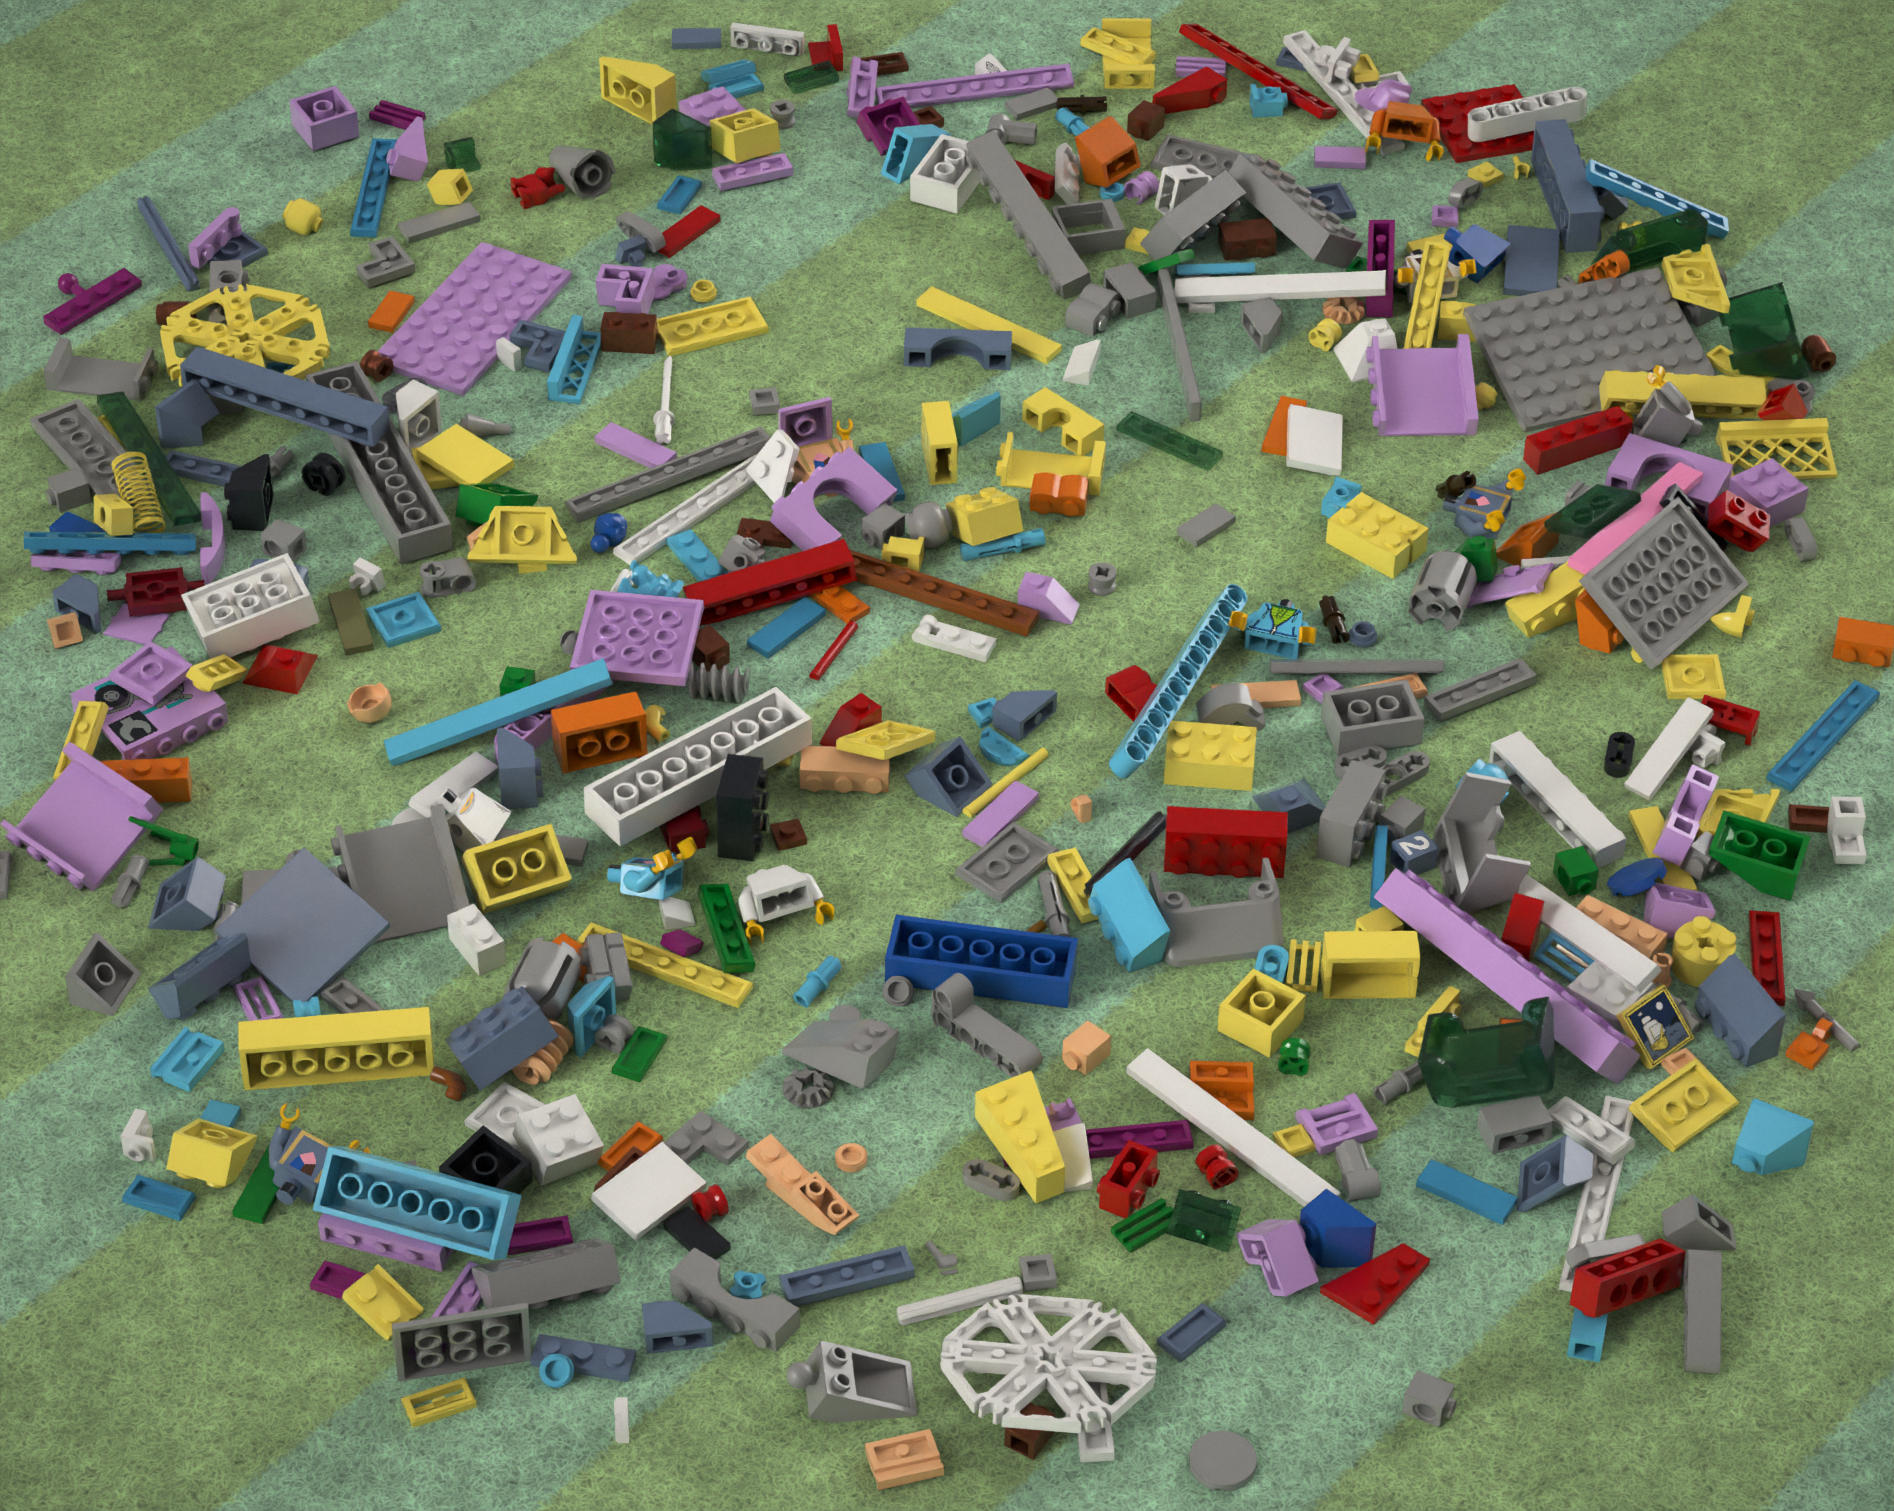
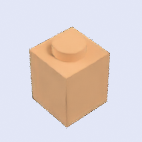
M1087 1020L1063 1040L1062 1060L1069 1069H1077L1084 1075H1087L1110 1056L1111 1035Z

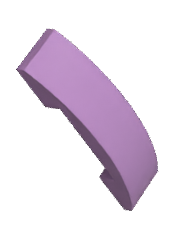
M203 492L201 493L203 530L212 529V547L200 548L202 579H204V584L207 585L214 580L223 564L226 545L220 510L208 493Z

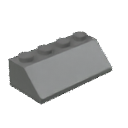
M599 1238L583 1240L471 1267L486 1309L528 1303L529 1309H536L548 1306V1300L560 1298L561 1301H570L580 1298V1292L592 1290L593 1294L604 1293L612 1290L611 1285L621 1283L614 1244Z

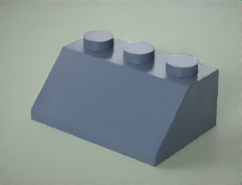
M243 932L217 939L149 987V992L165 1017L169 1020L178 1017L180 1020H184L197 1011L196 1005L202 1001L208 1003L221 994L219 989L227 984L230 987L244 978L242 973L251 967L247 935Z
M1735 953L1729 955L1699 986L1695 1008L1700 1017H1706L1710 1022L1715 1036L1719 1039L1723 1038L1727 1043L1732 1057L1736 1060L1739 1059L1745 1067H1749L1778 1056L1786 1015Z

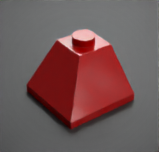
M263 644L243 680V684L298 694L318 655Z

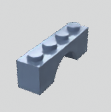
M905 327L904 366L931 367L935 361L944 356L965 355L977 360L984 369L1011 370L1012 331Z

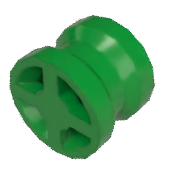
M1288 1038L1280 1044L1281 1056L1278 1061V1068L1281 1073L1303 1076L1309 1071L1308 1059L1311 1053L1309 1043L1300 1038Z

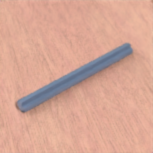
M148 196L139 198L137 203L140 212L186 290L194 291L199 289V279L152 200Z

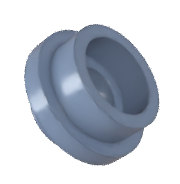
M1357 622L1349 631V640L1356 646L1369 647L1377 641L1375 627L1369 622Z

